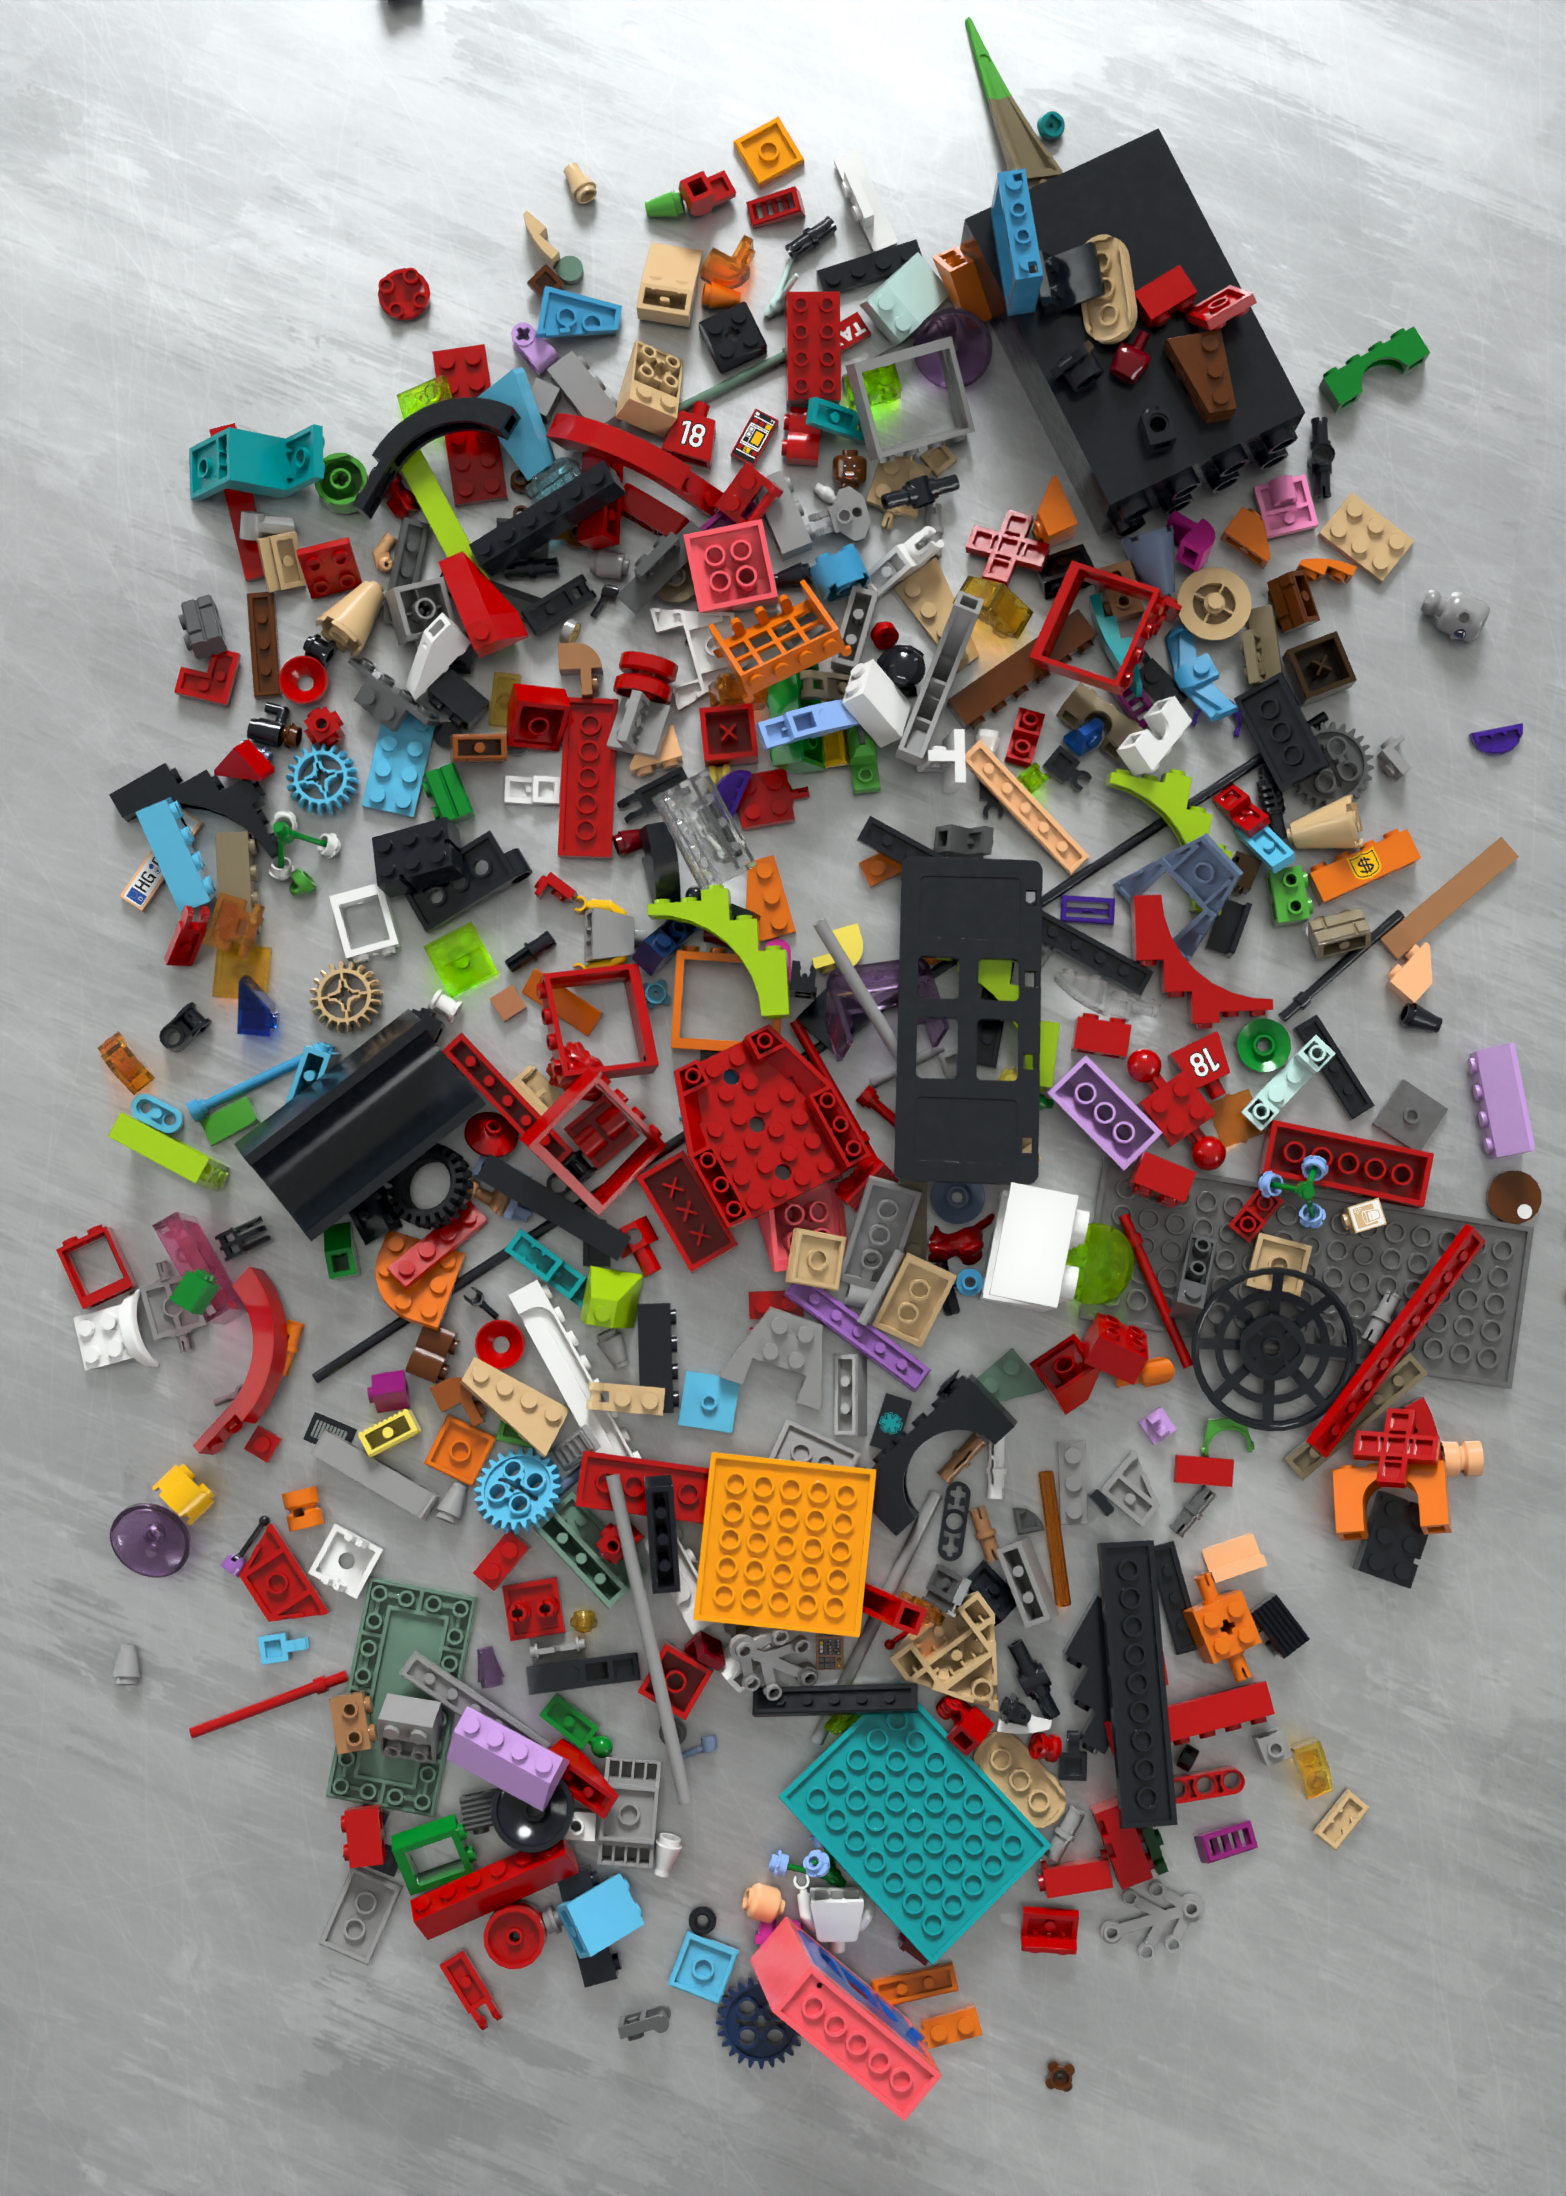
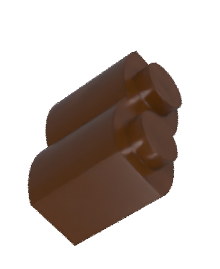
M423 1326L405 1372L438 1384L440 1380L444 1381L450 1369V1365H447L450 1354H456L460 1345V1340L457 1339L458 1333L441 1326L438 1331Z

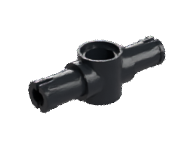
M1319 417L1311 419L1312 441L1310 442V454L1307 458V465L1311 470V475L1314 476L1315 499H1320L1322 495L1323 499L1331 497L1330 475L1332 474L1335 450L1331 445V441L1328 440L1327 417H1322L1321 421H1319ZM1315 454L1324 455L1327 462H1319Z
M955 474L936 480L934 478L928 479L927 475L920 476L905 482V485L900 490L881 495V504L884 510L903 505L907 507L912 506L913 509L922 508L934 503L939 495L958 490L960 487L959 480Z
M1022 1639L1008 1645L1012 1657L1018 1666V1675L1016 1677L1026 1696L1036 1701L1045 1719L1052 1720L1059 1716L1060 1711L1050 1694V1685L1052 1683L1042 1664L1032 1659Z

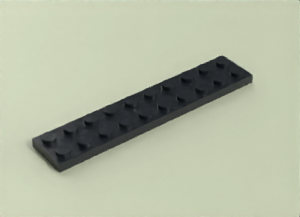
M1154 1540L1098 1543L1120 1829L1178 1825Z

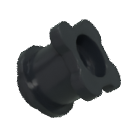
M315 634L313 637L309 636L303 650L305 651V656L317 659L326 669L331 659L335 656L338 647H336V641L331 640L327 642L321 639L320 634Z

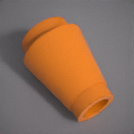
M711 282V284L705 283L701 304L707 305V308H731L740 303L741 292L715 282Z

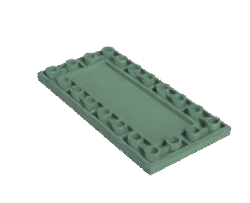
M372 1576L369 1577L346 1694L366 1690L367 1697L371 1696L373 1713L369 1714L371 1724L376 1725L378 1740L374 1741L375 1746L371 1749L339 1755L337 1753V1746H335L325 1797L366 1805L381 1804L382 1808L435 1817L455 1713L441 1704L442 1726L435 1764L381 1755L378 1717L387 1693L437 1701L399 1675L400 1670L414 1650L462 1682L478 1597Z

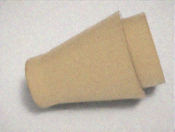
M577 163L567 165L564 168V174L567 177L573 199L577 200L580 204L593 200L597 194L596 184L579 168Z

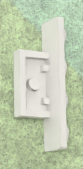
M854 150L836 157L834 163L842 180V190L845 197H849L853 206H851L854 218L856 221H860L872 251L877 252L897 245L898 240L859 151Z

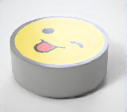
M574 619L567 620L559 636L560 643H574L579 635L581 623Z

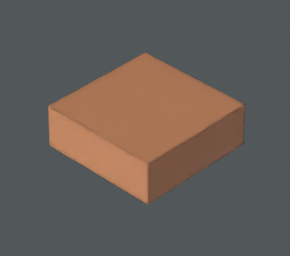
M513 985L490 998V1001L504 1022L527 1009Z

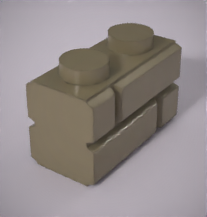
M1361 908L1344 910L1339 914L1328 917L1319 916L1313 921L1308 922V937L1317 959L1370 946L1371 931Z

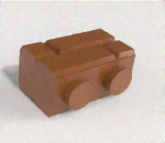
M452 734L450 736L451 763L507 761L506 734Z

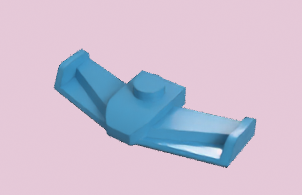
M1183 624L1172 628L1165 636V641L1174 672V681L1179 690L1184 692L1213 723L1238 712V707L1212 683L1219 679V672L1208 653L1197 657L1191 632Z

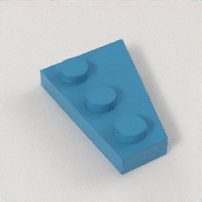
M545 286L535 338L616 334L622 306Z

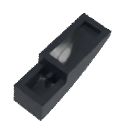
M671 821L647 824L639 830L645 854V857L642 858V863L652 902L654 904L656 899H670V903L681 902L679 865Z

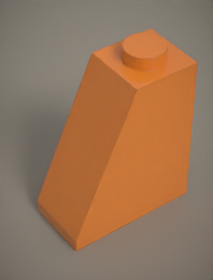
M953 247L932 257L960 322L968 329H976L992 319L974 260L958 247Z

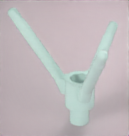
M789 258L778 289L769 301L770 305L763 311L769 319L777 312L780 314L785 310L786 292L790 291L799 277L795 273L785 286L794 261L792 258Z

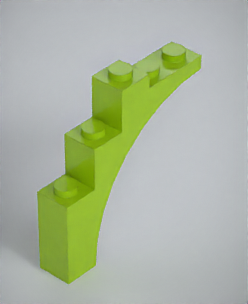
M1116 769L1115 772L1107 775L1105 786L1124 791L1146 803L1171 828L1180 846L1205 833L1209 835L1213 814L1205 813V808L1190 806V809H1187L1193 777L1185 776V771L1170 769V772L1161 775L1160 782L1157 781L1158 777L1142 774L1141 778L1131 776V771ZM1217 844L1232 859L1233 851L1225 850V845ZM1190 897L1189 912L1200 914L1203 909Z
M719 884L709 885L706 890H701V901H697L696 897L681 898V902L670 903V899H656L654 904H647V912L650 919L674 920L691 924L713 934L727 944L744 962L752 976L758 992L761 1015L764 1020L791 1018L788 953L786 949L781 950V946H766L765 951H761L759 922L757 919H752V915L736 916V920H732L731 893L728 888H724V885Z

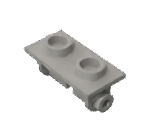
M584 1629L529 1638V1649L533 1666L588 1657Z

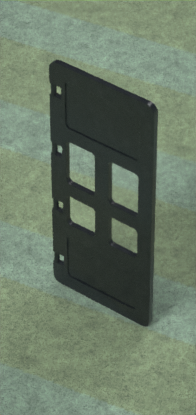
M909 856L902 863L894 1174L901 1181L1010 1185L1013 1182L1032 1185L1038 1178L1043 869L1037 861ZM1026 892H1035V906L1026 905ZM920 958H952L958 960L959 990L956 999L921 998L918 995V963ZM980 960H1010L1018 962L1019 992L1016 1001L981 1000L978 997V968ZM1025 973H1034V987H1025ZM920 1018L954 1019L957 1021L956 1078H920L916 1075L917 1021ZM979 1021H1014L1017 1023L1018 1056L1017 1079L1015 1081L980 1080L977 1078V1023ZM1024 1055H1033V1070L1023 1069ZM1022 1138H1032L1031 1153H1022Z

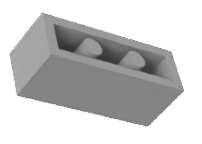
M571 351L547 369L549 379L554 386L560 388L562 396L578 416L615 426L621 421L616 418L617 400L613 396L609 398L604 392L606 387L598 376L592 377L588 371L590 367L581 355L577 357Z
M781 470L766 476L784 491L780 498L776 497L763 515L782 561L812 550V540L815 537L810 525L805 526L802 520L804 511L799 500L795 502L791 493L794 492V488L790 478H784ZM764 486L755 497L758 504L768 492Z
M855 585L852 586L840 628L844 645H850L852 653L849 656H843L840 652L832 656L831 669L851 674V670L860 663L877 604L878 592Z
M1030 1537L997 1549V1555L1025 1628L1038 1625L1058 1616V1610Z

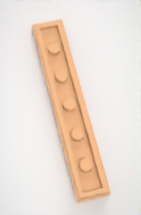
M981 740L977 741L965 753L966 767L1069 876L1090 857Z

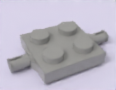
M167 1260L158 1262L156 1266L160 1279L151 1285L139 1288L153 1340L176 1337L180 1353L192 1350L187 1334L194 1329L208 1325L205 1311L203 1315L192 1314L170 1300L169 1296L173 1295V1291H176V1286H179V1281H183L182 1276H186V1274L171 1276Z

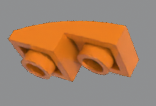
M1311 558L1301 560L1295 571L1304 570L1309 582H1320L1324 574H1327L1335 582L1348 583L1353 577L1357 566L1338 560Z

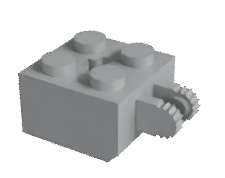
M444 576L394 587L385 592L399 645L415 641L416 648L418 649L423 632L442 612L456 624ZM423 608L424 614L421 615L418 609Z

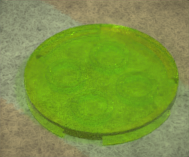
M1103 1223L1088 1224L1084 1244H1078L1077 1248L1073 1247L1072 1250H1068L1066 1265L1079 1267L1074 1294L1075 1300L1089 1305L1107 1304L1119 1297L1128 1286L1133 1274L1134 1256L1130 1242L1117 1228Z

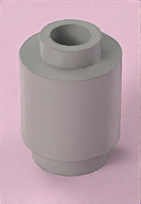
M601 549L599 552L593 551L590 561V572L596 573V576L622 580L623 575H628L630 559H625V553Z

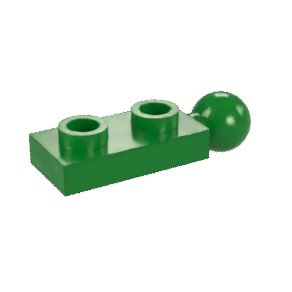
M557 1692L539 1714L542 1719L583 1750L586 1744L589 1743L591 1751L596 1757L606 1758L611 1754L613 1750L612 1741L606 1736L595 1735L600 1726Z

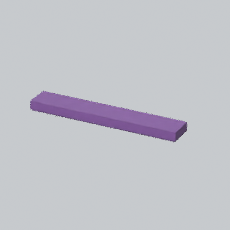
M791 1283L783 1294L912 1392L917 1391L931 1371L930 1368L868 1323L865 1326L857 1322L859 1315L824 1289Z

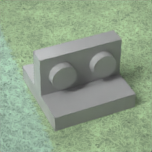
M632 690L630 697L622 696L606 746L611 750L658 759L674 709L671 705L651 702L642 691Z

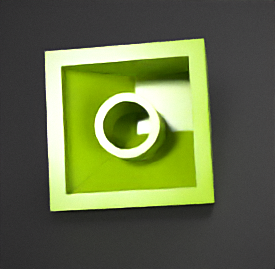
M590 1265L580 1319L588 1325L607 1328H633L643 1274Z

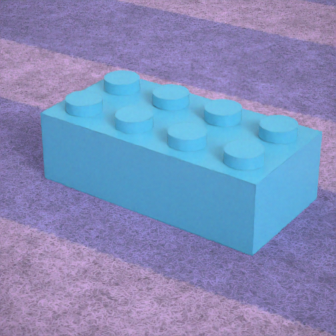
M172 797L137 811L136 815L179 913L182 912L185 905L195 908L210 902L215 897L213 893L217 891L211 876L206 877L203 871V867L206 866L201 852H195L192 846V842L195 839L190 827H184L181 817L184 814L179 802H173Z

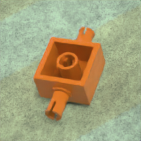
M1211 1572L1202 1573L1200 1577L1199 1575L1194 1577V1581H1196L1203 1601L1182 1611L1203 1663L1216 1664L1227 1659L1235 1677V1682L1246 1680L1245 1677L1250 1678L1252 1673L1244 1658V1650L1262 1643V1640L1241 1590H1228L1218 1594L1211 1577Z

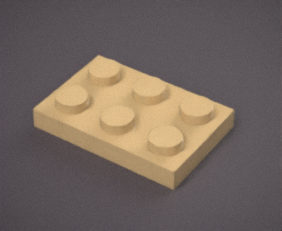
M1352 492L1318 534L1321 539L1380 584L1414 542L1411 537Z
M907 1252L872 1322V1326L922 1348L957 1275Z

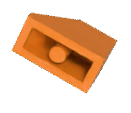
M1242 506L1220 539L1264 569L1271 558L1265 523L1260 519L1261 516L1251 508L1246 509Z

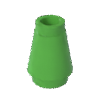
M672 190L649 201H645L648 217H679L680 213H685L684 200L679 191L675 192Z

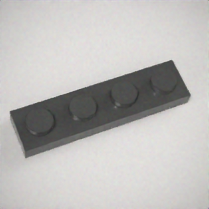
M407 517L402 519L387 591L394 587L418 582L430 524ZM385 597L380 621L393 624Z

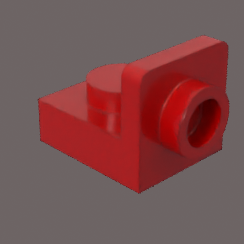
M552 872L547 877L545 875L541 876L534 886L537 889L534 894L540 900L550 888L553 889L551 894L562 903L565 900L573 903L578 896L573 888Z

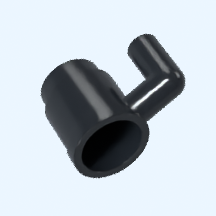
M267 702L264 711L277 715L276 720L251 718L247 729V738L254 740L256 743L279 749L283 743L280 740L283 727H286L285 724L290 711L286 706Z

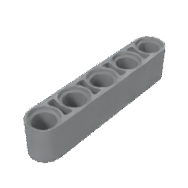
M324 1429L311 1451V1454L422 1520H427L440 1498L439 1495L379 1459L369 1457L367 1452L327 1429Z

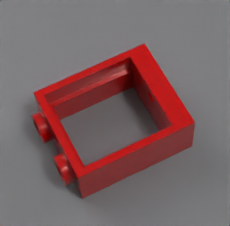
M102 1224L87 1230L88 1235L80 1239L74 1236L63 1241V1247L56 1249L82 1309L90 1310L138 1287L113 1229L107 1226L103 1227ZM106 1238L124 1278L89 1294L72 1254Z

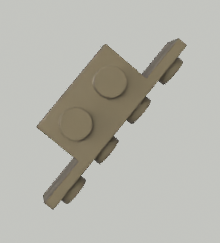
M1272 605L1251 609L1248 618L1249 630L1241 631L1243 640H1240V650L1246 660V666L1243 668L1246 681L1253 686H1257L1280 672L1283 673L1274 607Z

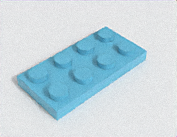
M410 712L397 732L391 731L381 723L362 801L363 808L415 819L423 787L422 783L425 778L424 774L427 770L434 740L433 732L436 726L423 724ZM434 713L433 716L438 719L439 715Z

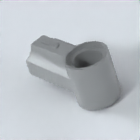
M241 511L240 539L257 541V538L294 531V518L270 516L261 512Z

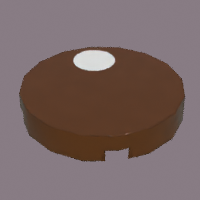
M1506 1171L1490 1182L1486 1191V1203L1497 1220L1505 1223L1521 1224L1531 1220L1538 1213L1542 1203L1541 1190L1538 1183L1529 1174L1522 1171Z

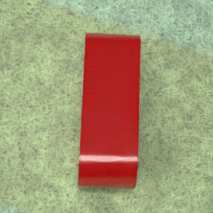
M625 483L624 489L626 494L622 496L621 515L659 538L662 535L667 536L671 531L677 535L690 522L688 518L639 488Z
M1222 1766L1173 1775L1174 1783L1180 1782L1183 1786L1182 1793L1175 1796L1177 1804L1237 1794L1245 1785L1243 1774L1233 1766ZM1229 1773H1235L1237 1776L1236 1784L1231 1787L1225 1786V1776ZM1201 1778H1208L1210 1781V1786L1206 1791H1198L1197 1782Z

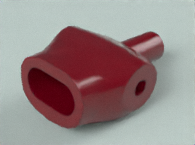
M1140 331L1133 345L1121 342L1112 359L1109 371L1116 377L1135 384L1151 360V357L1143 351L1150 335L1145 331Z

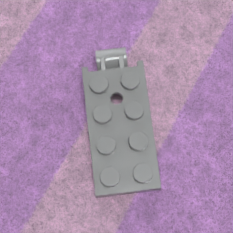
M869 1175L844 1252L840 1282L849 1284L844 1299L845 1306L863 1310L895 1249L903 1252L922 1195V1189ZM868 1254H875L877 1256L876 1260L869 1262L866 1259ZM896 1273L894 1274V1276H893V1278H892V1280H891V1282H890L889 1286L887 1287V1289H886V1291H885L884 1294L887 1293V1291H888V1289H889V1287H890V1285H891V1283H892V1281H893V1279H894Z

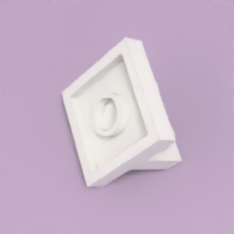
M954 729L942 740V746L930 747V750L925 752L921 765L917 766V772H943V793H955L966 783L965 729Z

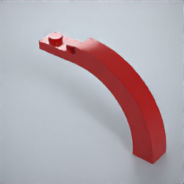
M563 413L556 414L546 437L563 449L585 452L616 462L658 483L707 517L712 518L717 513L718 508L715 504L723 495V492L690 470L691 467L680 459L633 434L611 425L582 416Z
M249 1266L232 1285L244 1303L250 1318L253 1334L252 1359L246 1380L236 1398L193 1444V1447L200 1454L214 1455L221 1451L225 1446L226 1440L242 1428L243 1422L256 1424L272 1402L284 1372L288 1347L286 1317L278 1292L262 1269Z
M865 1582L862 1612L894 1628L918 1636L927 1609Z

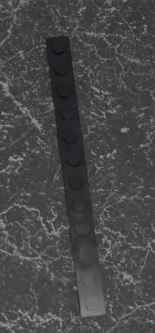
M872 816L868 818L857 838L858 842L900 865L909 856L945 857ZM1026 902V905H1028V906H1034V905H1032V904ZM1042 910V943L1136 995H1142L1154 971L1145 966H1140L1134 960Z

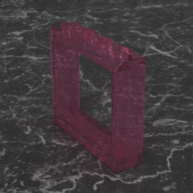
M175 1212L152 1225L181 1278L186 1276V1271L195 1272L197 1268L203 1269L217 1278L215 1283L220 1288L208 1305L212 1304L216 1313L209 1316L206 1310L204 1311L203 1317L207 1323L226 1325L247 1313L244 1303L232 1287L233 1282L196 1217Z

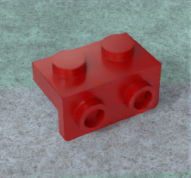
M1023 1906L1020 1931L1021 1950L1031 1953L1076 1955L1079 1910Z

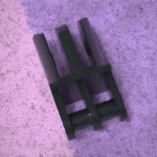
M261 1216L235 1228L231 1227L229 1230L214 1237L221 1244L220 1251H224L226 1258H224L225 1262L247 1254L248 1251L272 1240L271 1236L267 1235L247 1245L245 1243L267 1232L268 1230L265 1225L242 1235L240 1233L263 1222ZM233 1234L235 1240L228 1242L226 1236ZM238 1245L240 1251L233 1253L231 1247Z

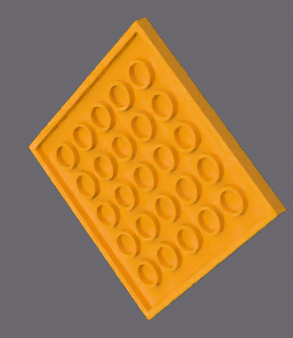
M711 1452L693 1620L860 1637L876 1470Z

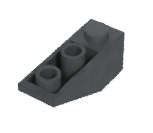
M1190 1233L1174 1290L1169 1317L1193 1324L1196 1323L1204 1308L1217 1239Z

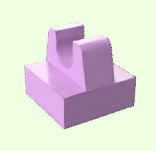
M1162 1407L1157 1408L1138 1421V1424L1153 1445L1177 1430Z

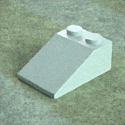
M917 252L860 304V307L888 341L895 346L916 330L949 295L943 282L919 252Z

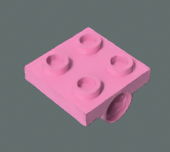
M1305 474L1296 477L1284 475L1274 478L1266 484L1253 487L1252 490L1258 513L1261 516L1260 519L1265 523L1267 539L1317 528L1319 525Z

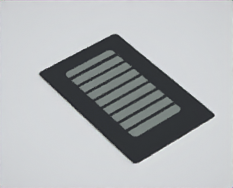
M315 1412L303 1439L316 1444L324 1429H327L352 1443L357 1429Z

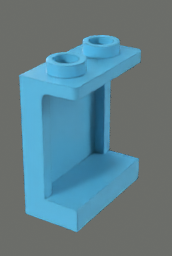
M621 1873L610 1875L605 1878L604 1882L575 1899L555 1907L580 1959L595 1955L645 1924L642 1919V1911L639 1905L633 1901L630 1894V1886L627 1880L621 1876Z

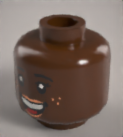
M842 450V455L833 458L832 480L838 484V488L842 489L850 486L853 489H859V485L866 482L867 460L863 456H858V450Z

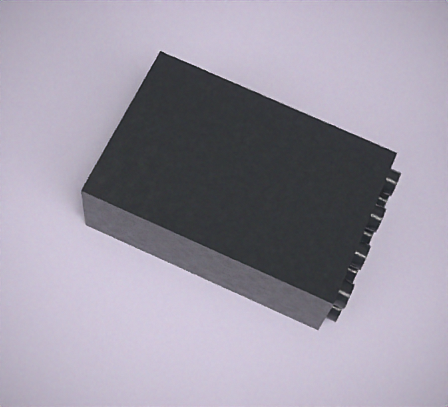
M1159 128L1029 189L1039 251L1042 250L1055 256L1083 245L1097 235L1107 234L1122 241L1128 249L1135 291L1178 265L1182 267L1197 290L1192 307L1229 285L1242 289ZM991 207L964 220L960 250L974 260L992 315V319L989 322L1098 536L1112 529L1117 538L1128 536L1142 528L1146 524L1143 515L1156 508L1161 507L1165 516L1171 515L1174 511L1178 512L1193 502L1190 493L1208 484L1212 493L1220 492L1241 479L1238 472L1241 468L1256 462L1260 470H1266L1288 457L1289 454L1286 447L1298 439L1295 430L1304 416L1305 410L1251 307H1249V311L1246 314L1232 317L1226 321L1225 326L1220 328L1237 409L1232 419L1205 424L1191 401L1188 390L1175 373L1176 370L1169 357H1166L1163 347L1167 338L1211 330L1189 323L1184 312L1180 313L1179 311L1171 315V319L1160 327L1155 325L1147 329L1137 314L1135 327L1121 342L1133 345L1140 331L1147 332L1150 337L1143 351L1151 357V360L1135 384L1128 383L1109 371L1112 359L1121 342L1103 344L1091 337L1084 326L1081 304L1056 313L1043 307L1039 291L1035 312L1008 316L990 214ZM1034 265L1028 266L1029 273H1036ZM1089 340L1094 346L1091 351L1103 368L1104 374L1087 388L1074 392L1063 374L1054 379L1049 371L1057 366V361L1065 353ZM1158 406L1159 409L1168 407L1177 435L1176 442L1173 447L1147 454L1138 425L1140 416L1143 414V411L1151 407ZM1157 423L1150 425L1154 432L1163 431L1162 426Z

